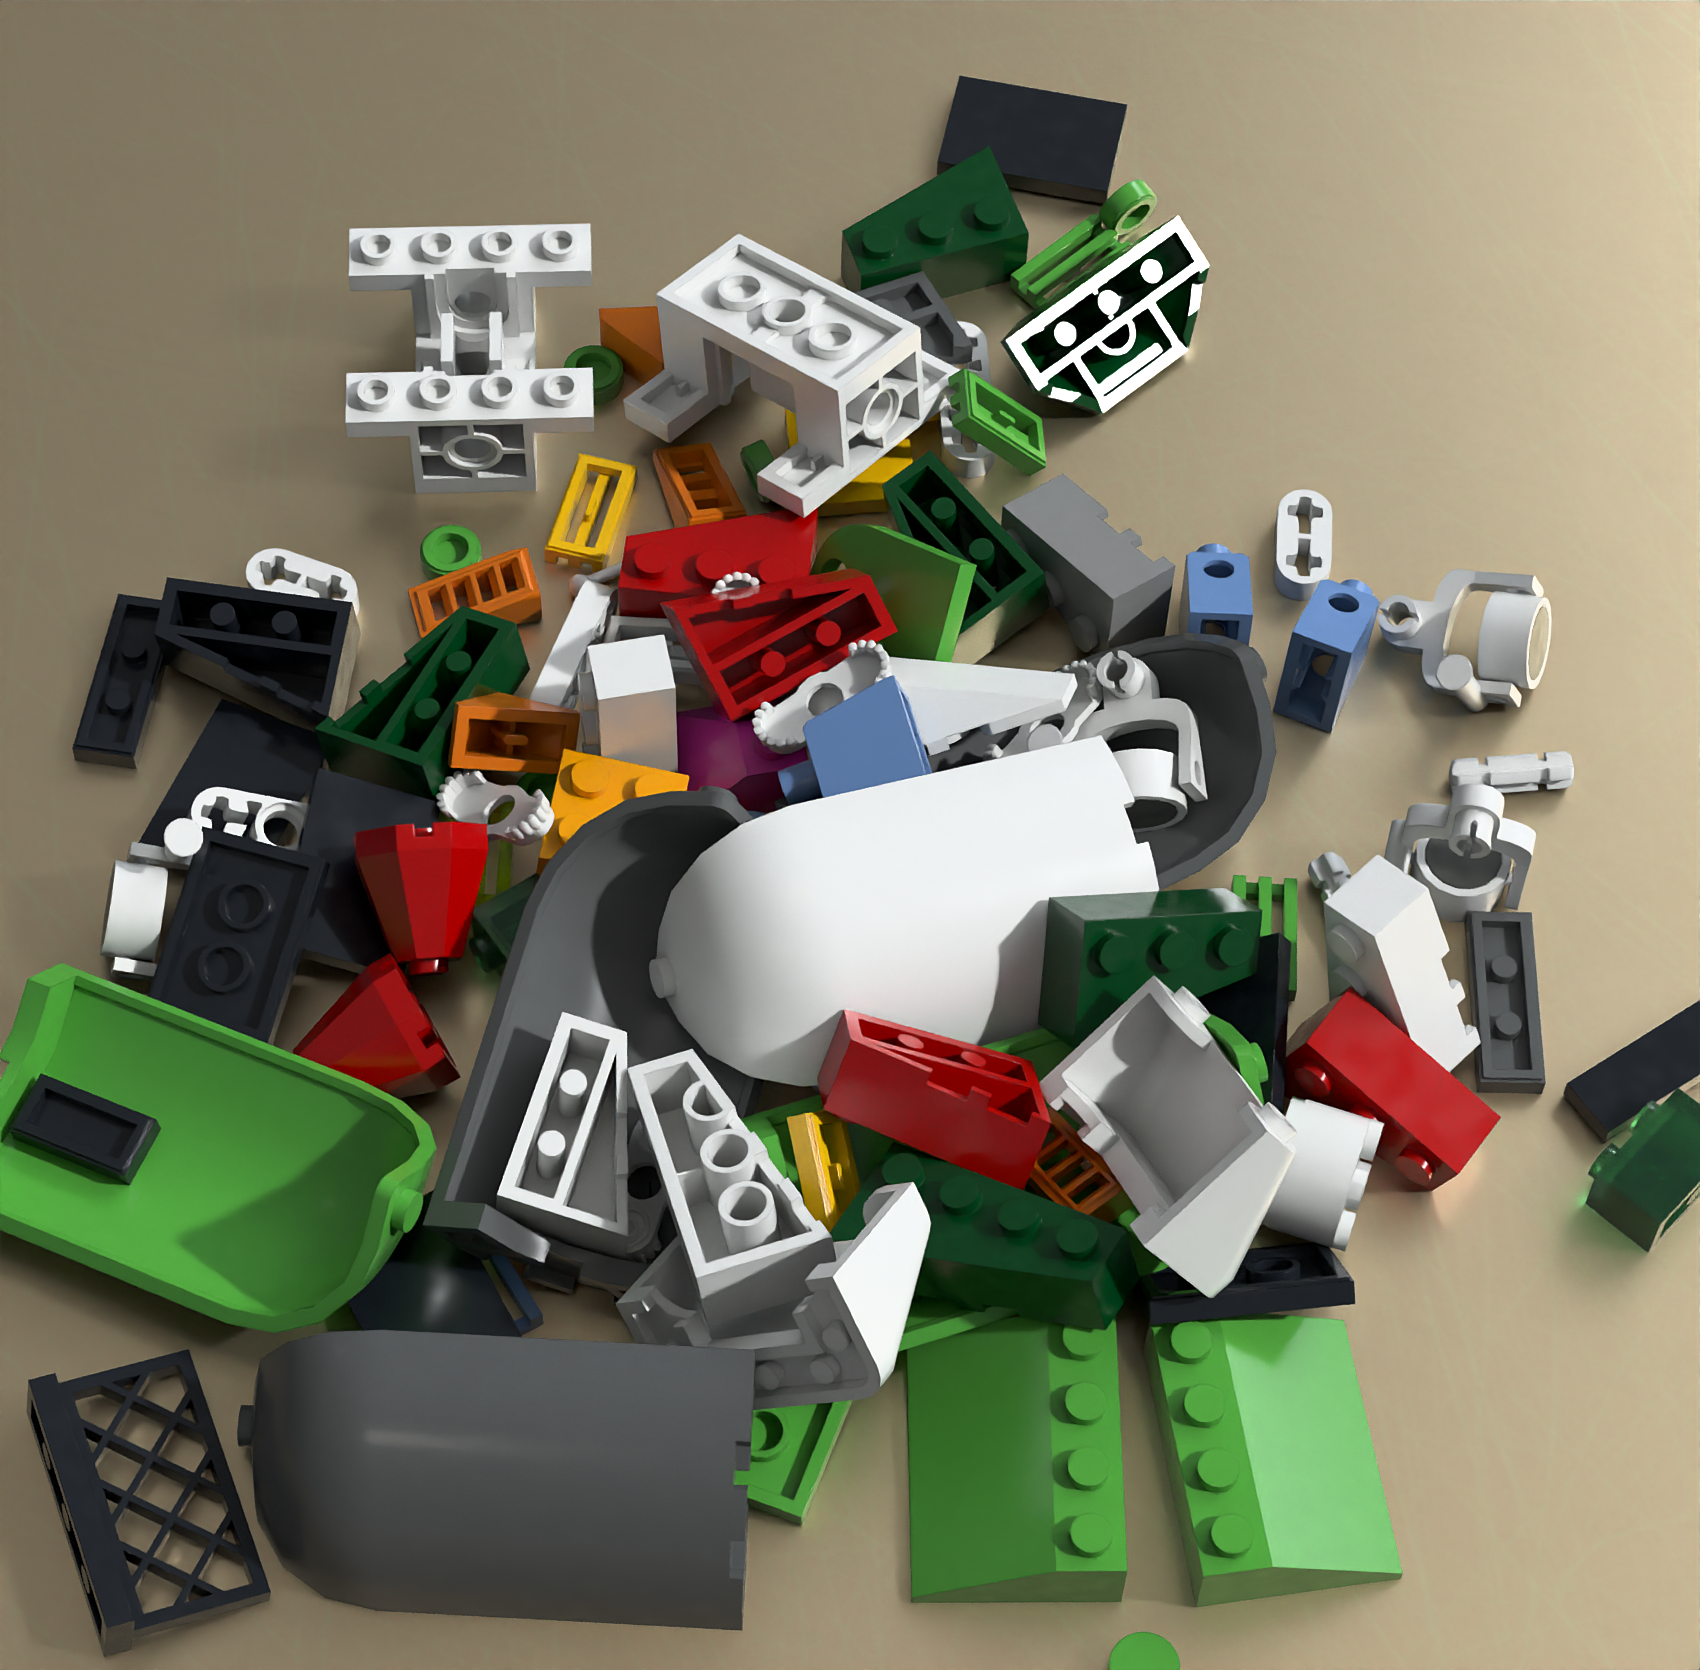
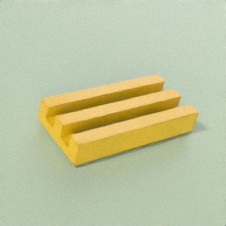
M579 453L544 548L545 561L557 564L560 557L568 559L569 567L578 569L581 568L582 563H586L592 566V572L595 573L606 568L638 479L637 466ZM590 471L597 472L599 475L574 543L566 542L565 539ZM613 476L619 477L595 548L588 547Z
M826 1110L787 1117L805 1207L816 1221L820 1220L830 1233L861 1189L847 1122L838 1119Z

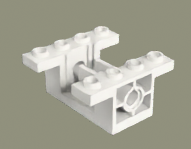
M590 223L349 229L348 277L350 291L411 290L416 332L415 372L346 373L345 425L347 438L409 436L416 494L537 491L536 433L594 432L593 368L536 369L535 287L592 286Z
M738 233L656 294L664 370L624 399L623 403L625 419L670 443L720 404L723 406L729 404L731 396L735 393L734 388L750 376L751 390L796 414L798 442L757 474L758 493L805 518L950 403V396L957 393L949 387L948 377L960 370L921 349L920 327Z

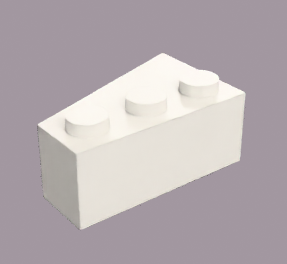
M1377 854L1324 901L1329 1002L1351 986L1450 1072L1481 1043L1476 1027L1463 1024L1457 1005L1465 998V994L1460 981L1452 979L1450 982L1448 981L1441 958L1450 950L1429 889Z

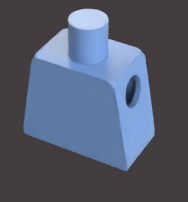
M1221 544L1203 545L1196 552L1193 551L1186 555L1180 601L1179 634H1206V623H1214L1224 630L1225 637L1244 642L1249 646L1253 619L1249 557L1242 553H1231L1227 547Z
M1329 579L1319 582L1292 631L1273 712L1326 732H1332L1365 659L1380 604L1378 599L1373 596L1372 590L1365 583L1355 579H1348L1341 583ZM1330 655L1334 659L1325 677L1315 672L1312 662L1318 656Z
M892 675L880 680L807 721L803 726V733L811 759L779 770L778 777L788 804L794 805L821 796L825 798L931 774L932 770L909 698L895 676Z

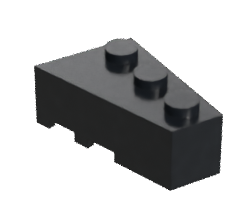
M167 577L154 635L166 665L285 722L315 732L314 728L330 716L336 721L345 712L361 631L352 602Z

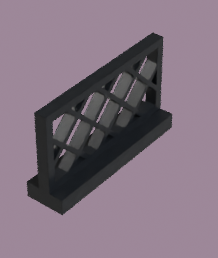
M189 1349L60 1383L56 1373L28 1380V1418L104 1657L131 1650L132 1641L135 1638L270 1600L271 1590ZM179 1374L185 1395L175 1412L169 1411L141 1397L150 1381ZM134 1385L131 1391L124 1389ZM100 1394L122 1406L106 1431L80 1418L75 1401ZM189 1408L194 1422L184 1418ZM132 1410L165 1425L151 1451L117 1436ZM176 1431L203 1445L205 1455L194 1473L160 1457ZM87 1439L98 1444L93 1453H91ZM108 1449L142 1465L127 1491L99 1477L97 1467ZM209 1468L215 1483L204 1478ZM152 1470L186 1486L171 1513L137 1497ZM195 1492L203 1494L223 1505L226 1516L215 1534L180 1518ZM107 1500L118 1504L112 1515ZM128 1510L162 1526L147 1553L119 1540L116 1529ZM230 1529L235 1544L225 1540ZM172 1531L206 1547L191 1575L157 1559ZM218 1553L243 1565L249 1584L223 1591L202 1581L201 1578L215 1554ZM127 1561L138 1566L132 1577ZM148 1572L183 1588L173 1606L143 1614L137 1590ZM193 1593L202 1597L188 1601Z

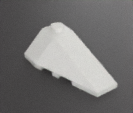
M889 657L891 676H895L909 698L923 745L928 749L930 756L949 750V744L962 739L971 729L980 727L981 733L984 735H994L1066 711L1078 686L1075 675L1070 673ZM824 687L817 690L810 698L809 711L813 715L818 716L843 702L842 692L833 687ZM808 749V760H809V759H811V756H810L809 749Z

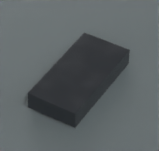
M42 1073L39 1075L9 1128L13 1138L127 1185H131L161 1130L155 1118Z

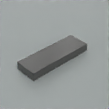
M1468 911L1464 924L1472 1026L1476 1027L1481 1043L1474 1049L1477 1093L1542 1094L1546 1081L1532 912Z

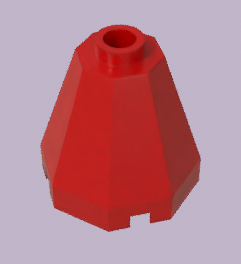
M451 821L433 822L432 828L415 829L414 824H401L355 832V837H353L355 866L392 957L398 965H409L410 976L448 974L449 962L459 961L463 957L488 854L487 824Z
M391 954L367 966L292 1050L295 1055L362 1080L397 1099L438 1091L461 1077L423 1004L419 1003L413 992L410 993L413 988Z

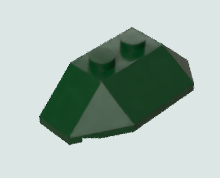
M1176 216L1108 257L1020 320L1000 343L1033 393L1100 415L1189 350L1200 305L1202 284L1206 282L1210 265L1180 217Z

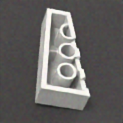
M686 1050L627 1068L639 1119L707 1325L712 1326L813 1295L814 1292H810L805 1279L818 1264L836 1262L832 1236L820 1220L816 1221L804 1206L801 1194L788 1177L784 1179L768 1156L767 1148L754 1131L750 1133L738 1117L734 1104L694 1050Z

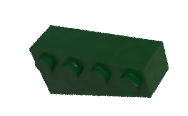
M896 1142L892 1143L830 1231L833 1242L854 1240L866 1226L863 1218V1207L876 1189L886 1185L914 1182L928 1211L931 1226L911 1302L920 1303L922 1296L955 1300L958 1303L959 1309L985 1313L986 1307L995 1306L1016 1309L1019 1311L1020 1318L1106 1330L1140 1279L1127 1229Z

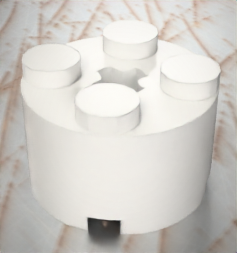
M1293 1097L1285 1117L1297 1131V1134L1289 1140L1296 1150V1155L1261 1224L1267 1226V1228L1345 1252L1356 1213L1344 1210V1208L1358 1210L1372 1164L1359 1161V1159L1363 1158L1373 1161L1384 1123L1308 1099L1303 1100Z

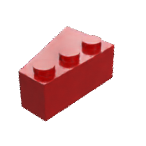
M818 507L805 518L787 509L626 536L618 583L619 616L667 619L660 602L711 594L715 583L721 580L724 575H731L733 572L750 574L751 577L759 580L758 585L811 576L817 551Z
M853 568L660 602L716 713L730 722H734L759 708L761 703L770 702L801 685L808 677L824 672L849 657L848 645L850 643L858 644L859 640H865L866 642L873 640L877 643L898 631L870 575Z
M1351 986L1301 1023L1287 1041L1284 1096L1290 1100L1293 1097L1303 1100L1308 1099L1384 1123L1375 1155L1398 1169L1411 1181L1423 1185L1430 1191L1435 1190L1461 1172L1501 1118Z
M844 1009L817 1076L823 1109L831 1112L838 1119L851 1124H860L952 1164L1023 1191L1051 1125L1032 1060Z

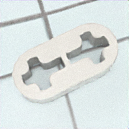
M1307 489L1294 490L1281 499L1274 532V583L1281 594L1297 601L1310 600L1319 582L1329 578L1332 560L1333 513L1331 504L1318 492ZM1297 514L1308 515L1310 523L1309 534L1299 533ZM1297 556H1307L1309 576L1297 575V568L1295 567Z
M279 548L264 549L256 553L248 561L245 570L248 588L329 599L333 592L340 593L341 599L333 598V600L352 602L357 617L360 606L356 581L350 573L343 569ZM278 573L285 574L286 580L276 579L271 586L264 584V578L273 580Z

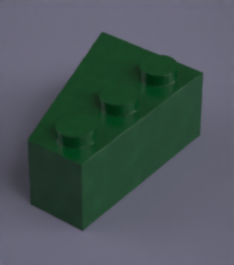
M990 146L843 230L841 277L846 289L855 293L921 271L925 273L941 298L1009 282L1011 274L1026 264L1029 232Z
M931 450L882 484L889 521L894 531L977 565L951 663L975 664L1050 608L1044 571Z
M465 606L457 609L404 653L406 662L383 682L378 683L373 679L359 691L362 699L335 721L329 716L314 728L330 771L437 802L439 800L436 798V795L441 793L439 786L446 784L445 779L449 776L453 777L455 771L463 773L464 768H451L447 765L455 702L497 692L514 695L530 671L516 623Z
M1226 888L1049 897L1038 1024L1074 1049L1153 975L1172 992L1176 993L1183 986L1198 998L1256 974L1263 910Z

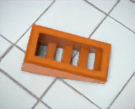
M711 443L653 450V463L675 528L748 515ZM702 470H703V472H704V473L687 474V475H680V474H679V473L702 471Z
M527 547L503 552L408 589V596L420 640L459 609L456 598L467 596L471 609L514 622L516 625L542 620L540 590ZM517 585V590L507 593L506 587ZM492 590L494 599L483 602L481 592ZM443 601L447 617L435 620L431 603Z
M1049 1106L1047 1108L1051 1121L1049 1130L1056 1138L1041 1148L1027 1183L1039 1197L1108 1223L1112 1222L1131 1208L1133 1202L1102 1156L1083 1142L1077 1131L1053 1107ZM1064 1148L1070 1153V1155L1046 1172L1039 1167ZM1079 1165L1085 1170L1062 1188L1055 1183ZM1095 1182L1099 1189L1076 1205L1071 1198Z

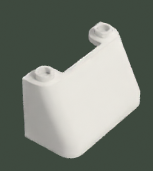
M1153 975L1039 1082L1042 1095L1051 1107L1056 1111L1059 1109L1063 1110L1080 1124V1130L1077 1131V1134L1081 1140L1102 1156L1141 1214L1130 1224V1227L1142 1245L1207 1297L1214 1298L1234 1279L1296 1155V1150L1289 1140L1297 1134V1131L1274 1105L1267 1102L1263 1106L1204 1026L1203 1023L1210 1017V1014L1201 1002L1183 986L1176 993L1172 992Z
M914 1182L886 1185L878 1188L868 1198L863 1207L865 1228L854 1240L833 1242L836 1262L818 1264L805 1279L810 1292H814L813 1295L712 1326L707 1325L679 1237L677 1236L619 1299L616 1306L635 1343L754 1349V1410L865 1399L874 1396L893 1372L930 1233V1217Z

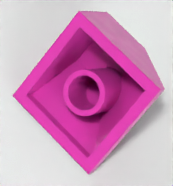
M777 697L768 703L775 707L785 699L784 697ZM713 706L676 712L678 773L689 776L686 791H699L703 786L720 787L732 792L737 797L738 803L746 811L762 813L777 811L774 801L785 797L779 781L778 771L807 761L806 746L791 754H779L763 745L753 730L752 720L756 718L755 711L757 709L734 722H730L717 714Z

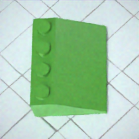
M1263 1313L1155 1325L1149 1323L1143 1353L1195 1606L1202 1607L1401 1579L1403 1572L1344 1320Z
M1018 1316L998 1320L906 1349L911 1603L1121 1602L1128 1570L1116 1316L1106 1330L1032 1320Z

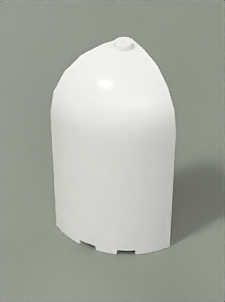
M1100 735L798 803L745 822L701 853L671 891L659 928L657 957L651 960L649 964L653 989L659 998L666 997L678 1021L707 1054L750 1077L801 1087L818 1085L817 1076L844 1009L977 1046L987 1045L1043 1028L1038 1024L1049 897L1159 891L1149 842L1136 843L1125 808L1131 807L1135 802L1132 792L1113 753Z

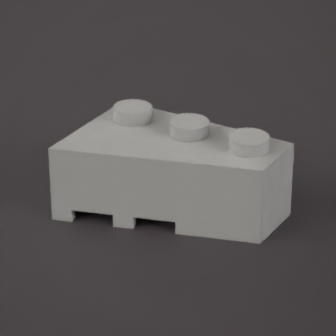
M1061 474L1003 505L1001 519L1003 529L1044 571L1050 605L1049 609L1055 608L1067 622L1070 634L1077 646L1084 652L1090 651L1093 655L1137 641L1165 636L1175 565L1164 556L1153 562L1137 549V547L1142 545L1139 535L1130 528L1119 534L1104 521L1108 517L1107 509L1067 476Z

